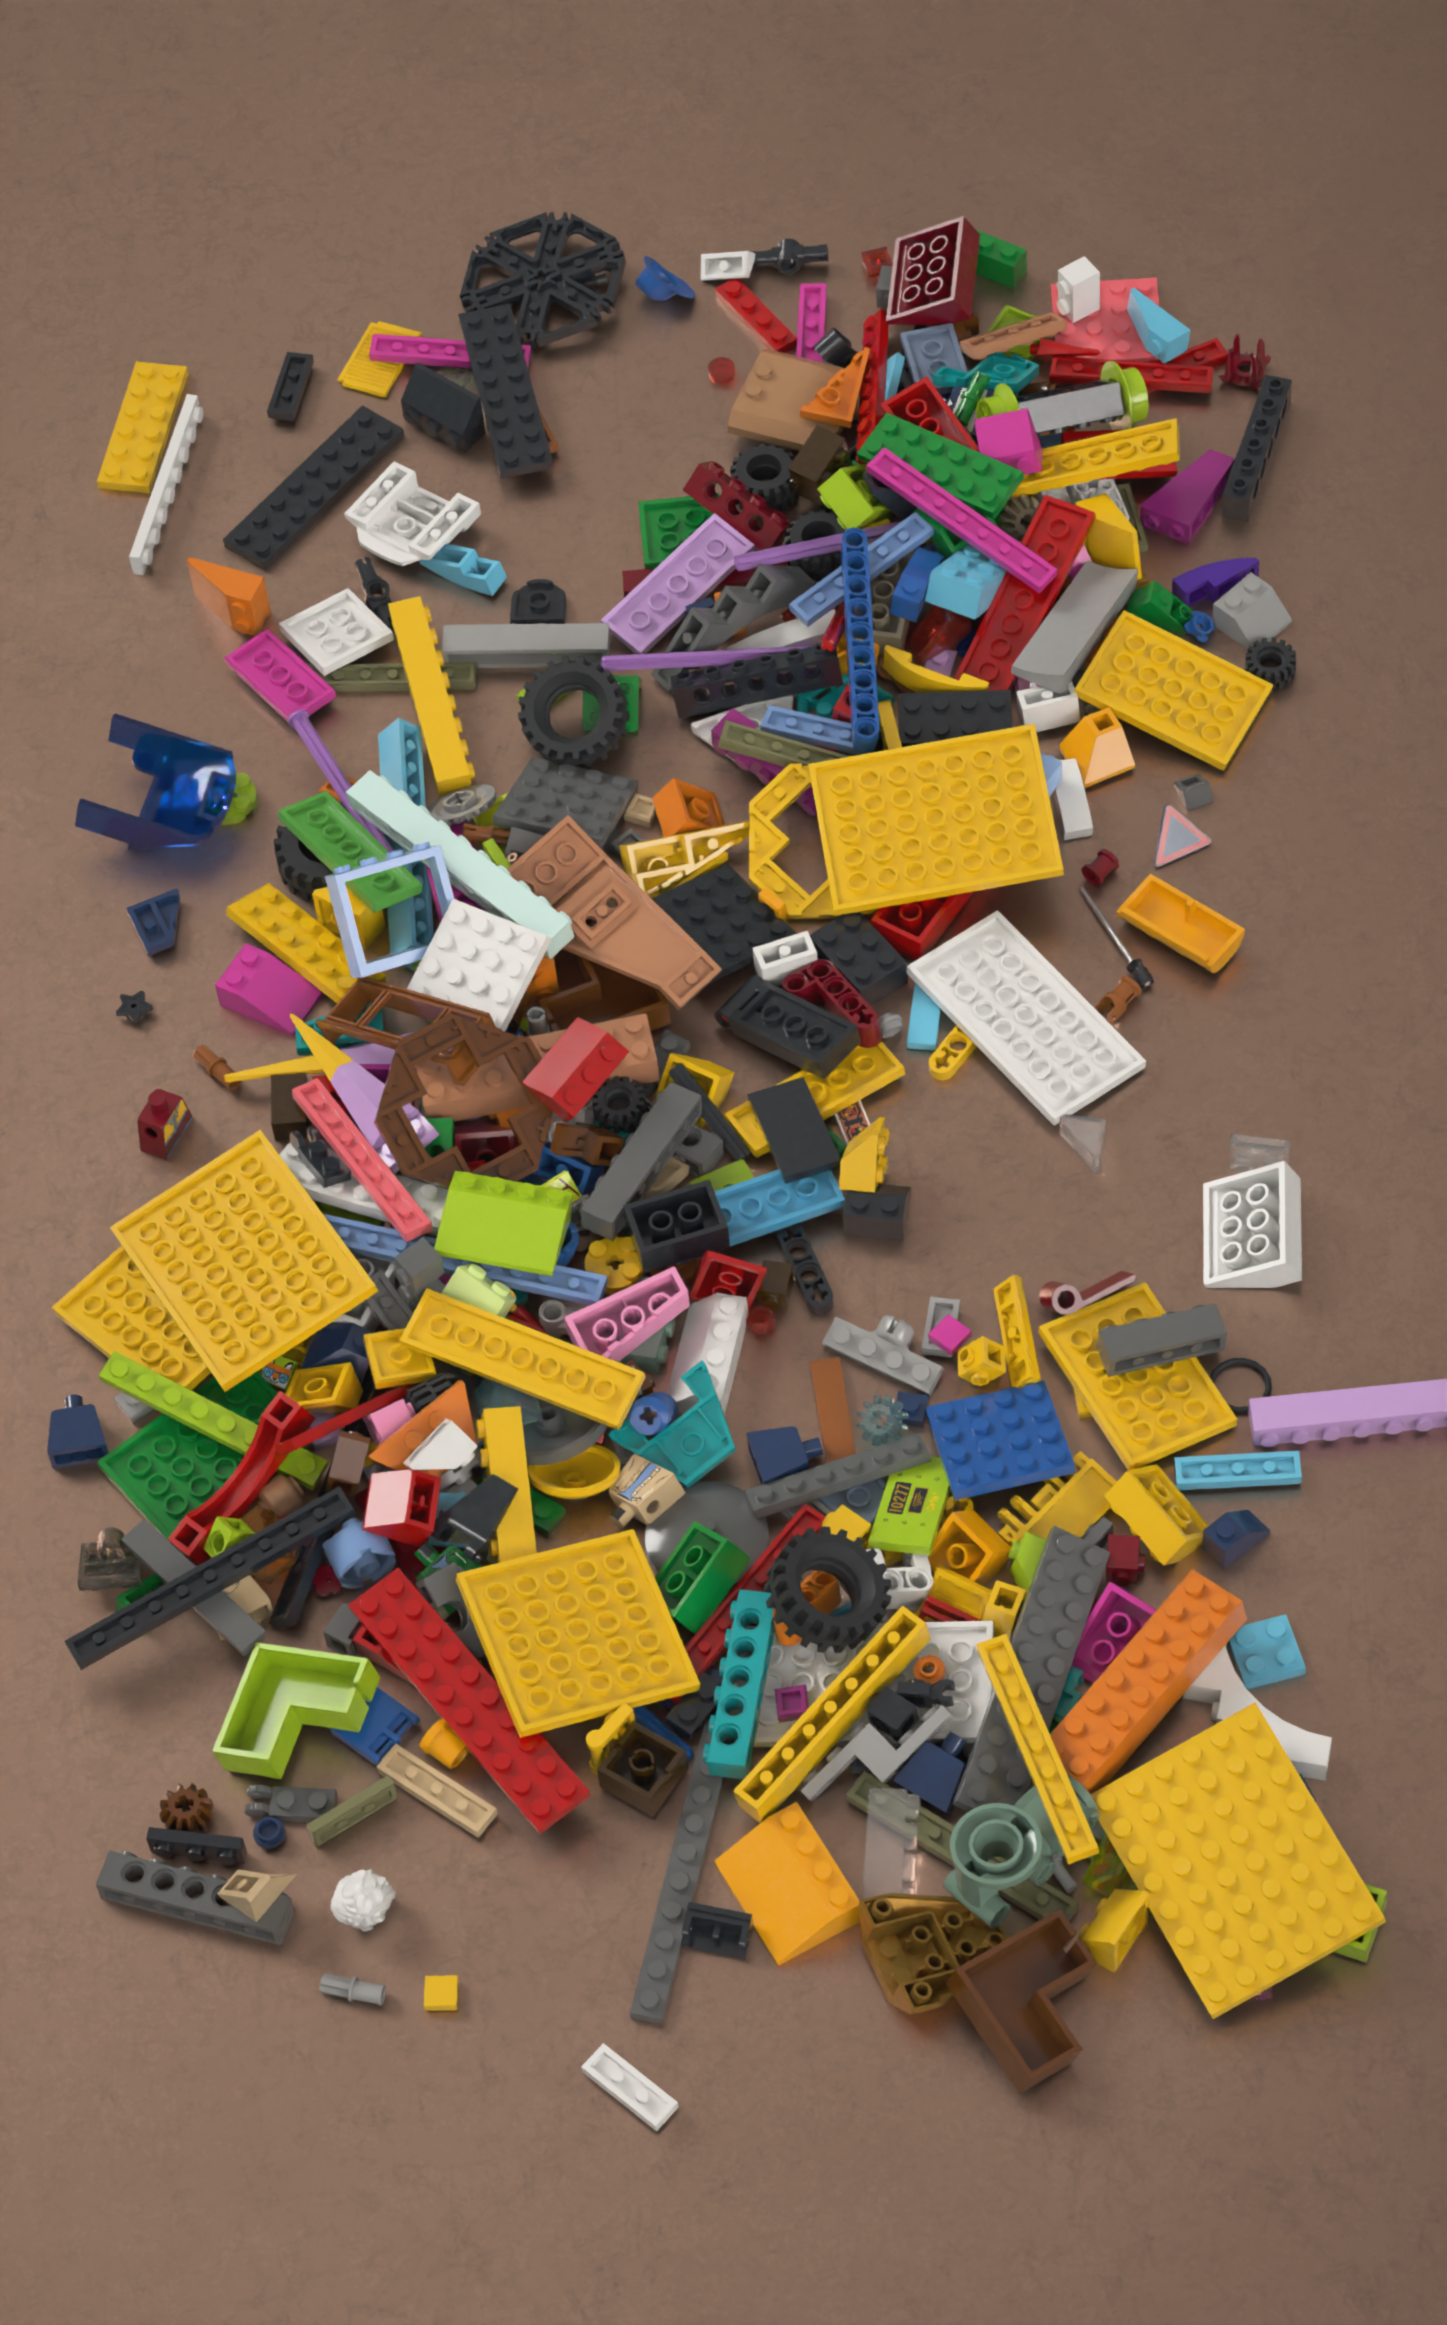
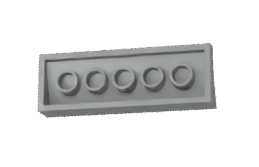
M1086 561L1013 663L1011 674L1062 694L1136 589L1138 569L1110 568Z

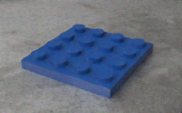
M1044 1380L1037 1383H1029L1021 1388L1011 1387L925 1408L926 1417L954 1500L1075 1473V1464Z

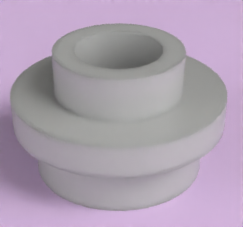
M890 1012L879 1018L883 1038L892 1037L903 1029L901 1023L903 1019L900 1014L893 1015Z

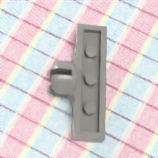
M885 1315L882 1317L877 1329L870 1332L835 1317L822 1342L825 1347L931 1396L944 1368L909 1351V1345L915 1335V1331L908 1323L903 1320L898 1322L895 1320L896 1317Z

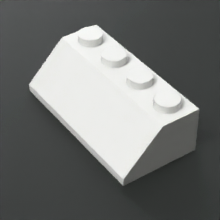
M716 1293L690 1304L667 1394L675 1399L679 1413L687 1412L699 1402L681 1379V1376L703 1360L708 1368L725 1416L749 1318L747 1297Z

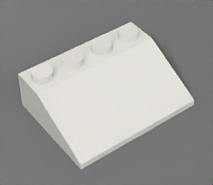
M1285 1161L1203 1184L1204 1286L1206 1288H1276L1302 1280L1301 1178Z

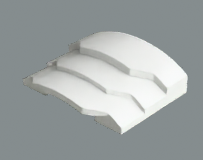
M393 462L344 515L348 521L357 527L360 546L384 560L396 565L405 566L419 560H431L459 532H465L481 515V509L478 502L460 493H457L450 501H447L419 487L415 471Z

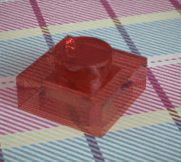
M887 247L861 252V260L868 278L879 276L882 265L893 266Z

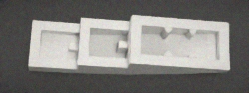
M834 609L829 611L809 627L804 625L798 618L778 624L727 647V650L815 646L817 642L822 643L821 639L836 611Z

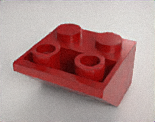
M412 1469L371 1474L362 1530L421 1547L434 1532L441 1477Z

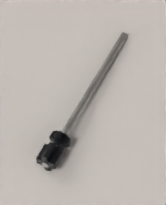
M1081 887L1079 889L1128 960L1127 970L1134 976L1136 983H1138L1141 989H1146L1148 985H1152L1154 983L1153 977L1142 964V960L1139 958L1133 959L1084 887Z

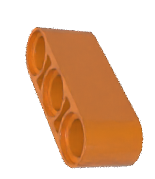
M815 1570L800 1584L806 1600L821 1612L829 1615L841 1603L839 1580L829 1573ZM776 1609L773 1610V1618L777 1614ZM773 1620L775 1637L779 1644L793 1646L801 1642L802 1638L795 1633L791 1638L785 1634L788 1627L784 1622L776 1624Z

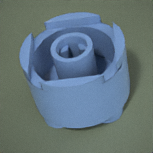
M357 1518L346 1521L342 1525L341 1531L323 1543L325 1554L343 1587L349 1589L364 1587L362 1581L371 1577L374 1582L382 1579L396 1564L394 1558L396 1555L388 1538L363 1531V1522H360Z

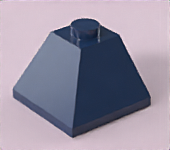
M354 1323L328 1324L315 1333L300 1369L351 1362L361 1383L369 1364L363 1343V1334L375 1332Z

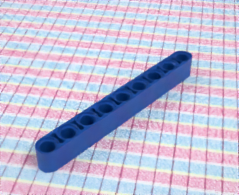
M853 527L845 530L842 535L841 544L852 744L856 751L871 753L876 749L878 743L879 714L868 543L866 533L860 528Z

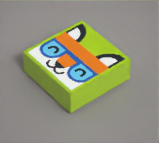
M281 1355L263 1367L261 1376L269 1384L287 1390L300 1362Z

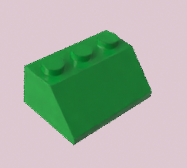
M696 1521L692 1523L655 1576L673 1621L694 1634L698 1632L725 1599L728 1591L751 1560L750 1556L730 1540Z

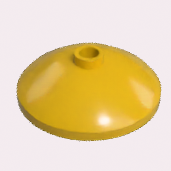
M596 1444L565 1461L548 1465H528V1478L533 1486L547 1495L563 1499H582L597 1495L612 1486L619 1478L621 1472L620 1460L617 1455L611 1450Z

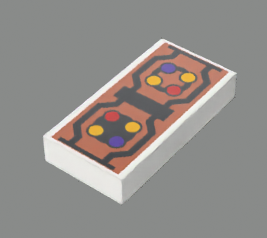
M861 1100L833 1115L846 1146L870 1125Z

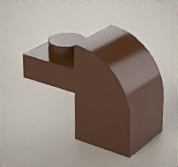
M576 1122V1125L556 1123L550 1152L555 1155L581 1157L592 1165L610 1166L613 1157L621 1153L624 1138L608 1129L581 1122Z

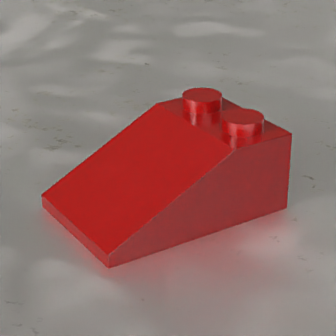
M708 1250L702 1254L696 1267L689 1299L699 1301L716 1293L747 1297L749 1311L767 1268Z

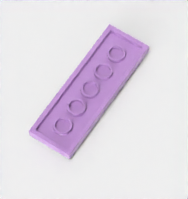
M714 513L601 619V623H609L610 633L635 654H646L686 616L685 606L703 600L736 569L734 557L754 552L755 545Z

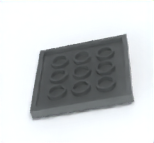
M532 757L493 815V825L508 829L516 827L545 836L569 815L602 849L634 794L638 791V780L629 779L625 776L601 773L598 770L583 769L571 764H556L544 758Z

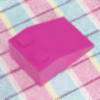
M247 943L243 945L215 984L220 1006L293 1037L296 1034V1029L290 1014H294L304 1022L323 995L322 991L276 957Z
M1109 1582L1087 1618L1070 1669L1074 1666L1084 1671L1082 1677L1094 1684L1157 1609L1123 1587Z

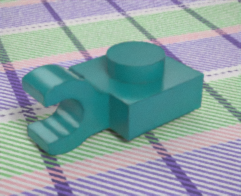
M1072 1666L1068 1673L1055 1714L1062 1718L1082 1698V1693L1078 1691L1084 1682V1678H1082L1084 1671Z

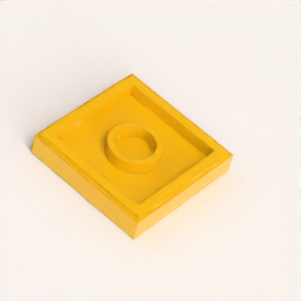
M405 1328L363 1334V1343L376 1389L420 1383L436 1376L431 1356L405 1347L400 1343L399 1340Z

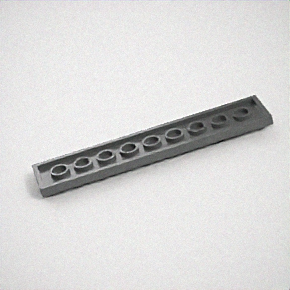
M1053 1526L1049 1531L1010 1641L1048 1731L1110 1555L1109 1551L1057 1526ZM994 1689L953 1805L967 1812L978 1806L990 1803H1004L1014 1806L1028 1791L1032 1780Z

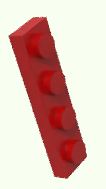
M731 279L715 288V296L767 349L786 353L797 346V337L739 279Z

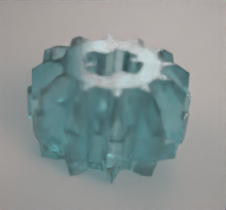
M874 1395L873 1404L869 1401L863 1402L864 1407L867 1409L866 1412H857V1416L863 1418V1422H859L856 1425L857 1429L865 1430L862 1438L867 1441L871 1439L873 1446L892 1442V1438L895 1440L901 1439L902 1436L899 1430L907 1431L909 1429L906 1424L902 1423V1420L909 1417L907 1412H900L903 1408V1403L900 1401L894 1402L893 1396L886 1395L884 1399L880 1395ZM881 1415L887 1416V1422H883L884 1427L878 1425V1420L883 1419L880 1417Z

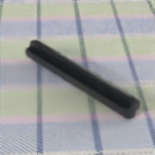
M682 1063L675 1065L669 1071L670 1077L677 1085L702 1095L701 1117L711 1130L723 1140V1145L736 1161L748 1158L751 1154L749 1148Z

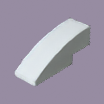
M1076 758L1061 760L1062 780L1053 791L1057 816L1060 819L1063 839L1069 840L1092 836V819Z

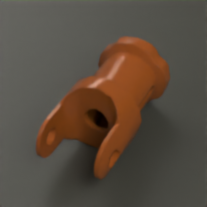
M1123 976L1118 981L1117 987L1112 992L1106 993L1094 1007L1101 1015L1108 1013L1107 1021L1109 1024H1114L1127 1010L1126 1006L1132 999L1137 998L1142 993L1138 983L1128 976Z

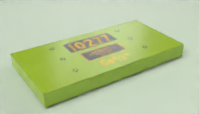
M930 1456V1462L889 1475L868 1540L869 1548L931 1555L951 1490L940 1457Z

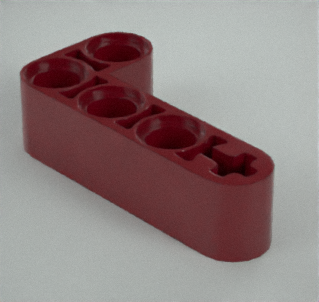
M824 959L815 960L790 973L783 979V990L814 1005L820 1002L828 1012L857 1025L862 1041L859 1046L872 1048L881 1042L882 1033L878 1014L830 961Z

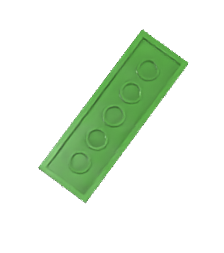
M327 791L278 810V819L333 873L334 868L350 864L351 868L361 866L360 860L377 857V861L387 858L386 853L389 851ZM403 865L345 882V885L373 913L422 893V883Z

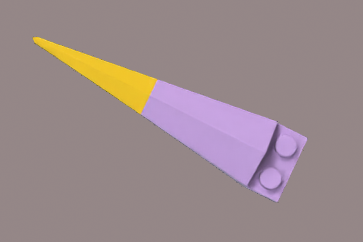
M290 1014L291 1020L364 1137L395 1174L400 1169L374 1124L385 1084L297 1016ZM411 1104L402 1107L425 1148L439 1136V1133Z
M412 1033L403 1034V1035H399V1036L405 1038V1037H407L408 1035H410V1034H412ZM371 1042L339 1049L358 1064H391L395 1052L394 1049ZM310 1055L223 1076L225 1082L229 1083L267 1078L273 1075L325 1072L315 1056Z

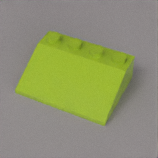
M455 1170L448 1189L434 1249L443 1257L553 1276L571 1220L573 1192Z

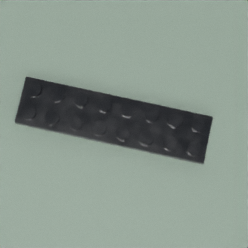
M510 304L458 314L500 478L552 469L553 460Z
M362 405L222 539L224 547L265 571L404 436L403 428Z

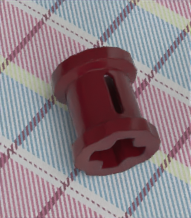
M1101 849L1097 853L1098 857L1091 864H1085L1081 869L1084 878L1096 887L1103 884L1104 878L1111 871L1114 872L1120 867L1116 856L1106 849Z

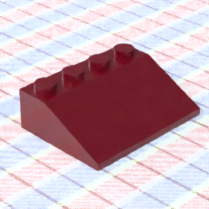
M964 216L896 238L886 315L888 325L955 324L971 318L980 234Z

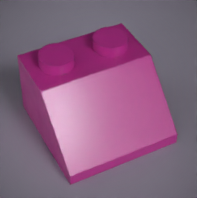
M1028 408L975 419L974 423L980 453L1023 471L1024 475L1042 471L1043 450Z

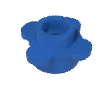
M1196 610L1191 613L1192 618L1189 622L1185 623L1184 630L1195 636L1198 642L1204 643L1208 640L1207 635L1215 629V624L1208 614Z

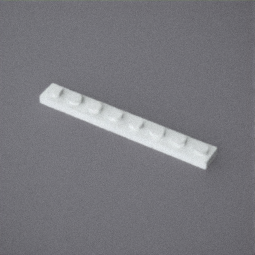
M186 395L129 555L133 574L144 575L147 565L152 563L153 548L155 544L159 543L161 525L166 523L168 505L174 501L175 485L181 481L183 463L188 461L190 443H194L197 423H201L203 418V408L199 406L197 395Z

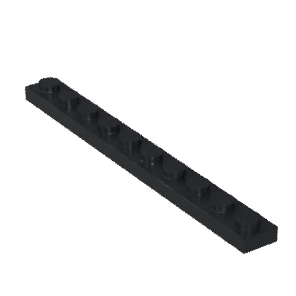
M370 1365L361 1385L363 1393L358 1405L385 1393L387 1389L375 1388ZM363 1418L344 1428V1432H358L367 1438L371 1436ZM332 1462L326 1474L318 1498L330 1492L325 1489ZM333 1528L298 1547L269 1624L276 1629L295 1625L300 1620L303 1614L302 1607L305 1599L313 1588L312 1581L316 1570L323 1562V1543L332 1538Z
M339 1486L64 1642L80 1670L350 1519L356 1515L355 1510Z

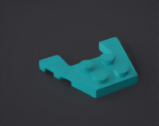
M995 352L987 355L985 359H981L983 361L970 372L942 366L933 374L932 384L945 387H968L974 372L980 371V376L982 373H985L991 378L986 389H995L998 384L1005 383L1014 394H1017L1039 375V365L1016 354H1012L1009 357L1002 354V352Z
M703 1360L681 1376V1379L699 1402L663 1431L648 1441L643 1434L633 1428L629 1417L623 1422L620 1430L614 1429L608 1434L613 1442L629 1452L674 1473L679 1483L687 1488L691 1487L737 1450L708 1368Z

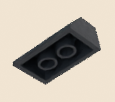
M420 363L414 366L401 398L404 419L409 424H415L422 428L429 435L436 436L445 441L450 447L457 448L466 453L486 433L480 396Z

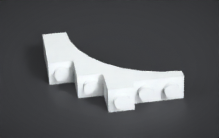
M1225 1645L1183 1694V1699L1213 1704L1211 1720L1216 1721V1724L1256 1702L1298 1774H1302L1306 1778L1326 1781L1332 1738L1305 1731L1282 1720L1266 1709L1242 1683L1233 1668Z

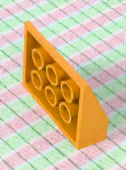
M797 1802L766 1818L714 1861L715 1866L744 1913L752 1914L754 1929L777 1966L860 1922V1901Z

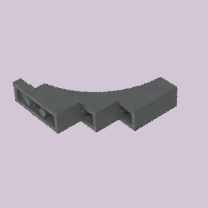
M759 564L746 587L725 586L713 608L692 607L664 653L716 650L736 632L754 620L772 611L789 607L792 601L816 585V582L800 567ZM700 667L654 669L651 675L665 689L672 692L670 676L688 671L689 669L698 670Z

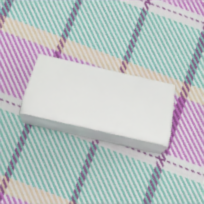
M737 251L701 254V281L749 278L755 260V253Z

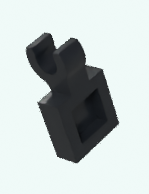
M910 1679L907 1682L898 1681L897 1694L920 1708H932L933 1704L951 1707L954 1705L953 1697L943 1696L942 1693L946 1690H955V1683L952 1680L945 1679L931 1687L930 1683L920 1679Z

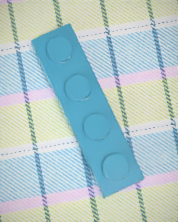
M1299 1451L1174 1457L1176 1487L1179 1490L1302 1483Z

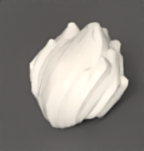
M362 1869L352 1873V1875H346L345 1878L339 1881L331 1899L330 1909L338 1922L351 1925L354 1928L361 1929L363 1932L370 1931L374 1928L375 1924L381 1923L385 1919L386 1910L390 1908L396 1891L392 1889V1886L389 1885L385 1877L372 1873L371 1869L367 1871Z

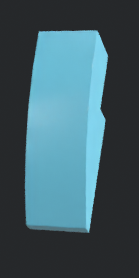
M448 544L444 545L431 560H419L421 565L462 587L493 596L507 578L500 561L480 558L475 549Z

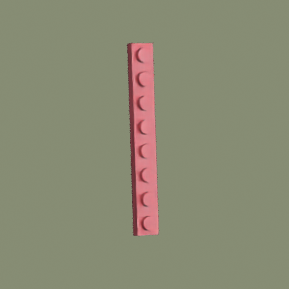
M316 1078L292 1089L293 1099L351 1170V1173L404 1241L408 1242L433 1231L430 1219L320 1080Z

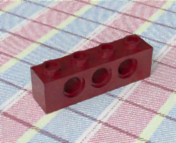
M717 462L699 463L683 491L712 514L718 515L752 542L759 551L781 546L786 537V529L790 528V523L787 522L788 518L783 513L769 508L764 498L757 494H751L746 490V485L742 481L734 477L731 478L724 473L725 469ZM717 483L721 486L722 493L720 496L717 495L715 491V486ZM737 500L742 503V512H739L736 508ZM758 516L763 519L764 525L762 529L757 525Z

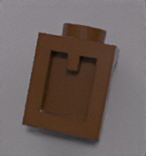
M971 313L970 319L953 324L959 345L960 341L979 334L978 313Z

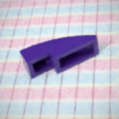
M1238 558L1219 561L1192 569L1172 579V594L1189 608L1206 598L1214 604L1250 572L1259 577V560L1257 558Z

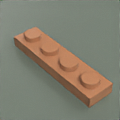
M1054 312L1047 313L960 341V349L962 353L974 360L985 359L989 354L1007 352L1011 347L1017 345H1029L1034 340L1042 337H1054L1058 332L1067 330L1066 320Z

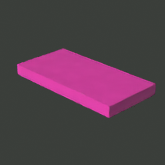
M268 628L224 657L225 664L287 722L289 716L295 711L306 710L310 716L337 697L336 691Z

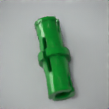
M980 371L974 372L967 390L963 391L960 396L962 400L955 412V416L960 423L962 422V426H968L977 403L981 399L988 382L991 380L985 373H982L980 376Z

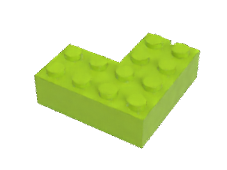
M256 1642L212 1752L226 1771L282 1779L303 1724L360 1732L369 1709L366 1702L372 1701L380 1681V1676L368 1658Z

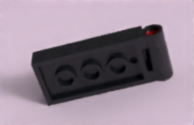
M752 975L714 1013L716 1021L725 1029H732L734 1035L822 1079H825L862 1042L857 1025L763 980L758 975Z

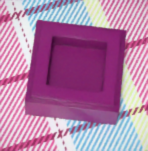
M806 1684L774 1689L779 1723L798 1720L809 1708Z

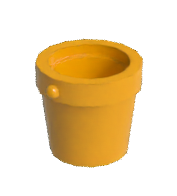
M442 1719L438 1720L427 1731L419 1744V1748L424 1753L430 1754L450 1769L457 1767L469 1754L468 1749Z

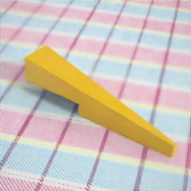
M750 820L619 845L623 870L648 896H651L657 891L670 886L672 882L682 876L688 875L713 860L733 845L744 841L743 839L749 836Z

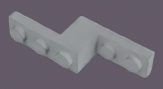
M942 1705L939 1709L933 1706L921 1718L924 1723L916 1731L911 1728L900 1738L898 1742L901 1746L898 1749L874 1724L868 1723L864 1726L861 1723L850 1733L848 1737L851 1741L843 1749L838 1746L826 1757L828 1764L820 1772L815 1769L803 1780L806 1786L801 1792L809 1800L814 1801L857 1758L882 1783H887L915 1755L926 1741H930L954 1715L946 1706Z

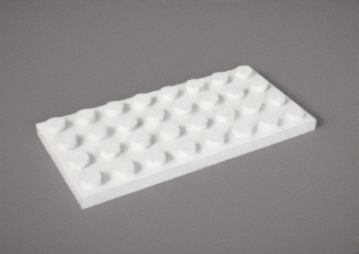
M998 910L907 966L906 973L1054 1126L1146 1067V1060Z
M993 1621L926 1622L931 1640L888 1688L897 1693L898 1681L907 1682L910 1679H915L913 1668L920 1658L928 1655L938 1657L944 1663L946 1670L943 1680L949 1679L955 1683V1690H946L942 1693L943 1696L953 1697L954 1705L947 1708L954 1717L930 1742L943 1744L948 1733L951 1731L965 1739L966 1743H974L993 1692L992 1684L977 1652L976 1644L994 1638ZM879 1623L865 1641L862 1640L856 1648L851 1650L847 1645L841 1653H834L833 1646H829L824 1653L817 1652V1644L811 1642L807 1648L801 1646L800 1643L793 1646H784L777 1642L774 1634L754 1747H774L797 1721L779 1723L774 1689L806 1684L810 1707L886 1623ZM745 1626L744 1628L754 1629L757 1626ZM744 1652L740 1654V1657L747 1658L753 1653ZM927 1667L924 1669V1672L931 1673L935 1668ZM740 1680L738 1687L744 1686L747 1682ZM933 1704L938 1709L941 1707V1705ZM916 1707L920 1720L912 1728L914 1731L924 1723L921 1718L931 1708ZM737 1709L738 1715L742 1712V1710ZM867 1712L860 1717L835 1746H846L851 1741L848 1736L861 1723L864 1726L870 1723ZM879 1730L892 1744H900Z

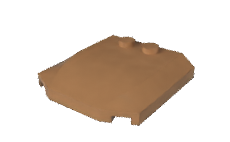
M769 349L762 350L731 409L727 425L728 433L797 451L801 450L816 425L840 436L844 428L843 426L801 418L800 411L804 404L807 406L815 398L816 393L821 388L827 386L828 381L840 369L844 370L845 368Z

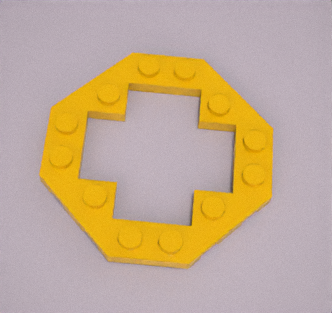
M802 763L789 764L749 802V881L760 892L767 888L785 902L787 907L786 913L789 919L838 918L841 915H834L828 879L809 895L772 861L790 844V839L772 822L810 786L812 787L809 765L802 766ZM878 909L861 911V913L866 918H872Z

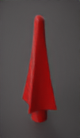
M1040 338V344L1030 345V354L1041 356L1043 361L1052 360V356L1077 357L1097 356L1100 354L1098 349L1072 346Z

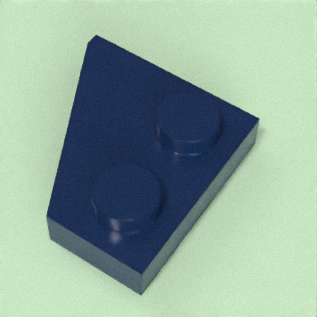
M177 888L126 908L128 916L148 956L175 946L180 894Z

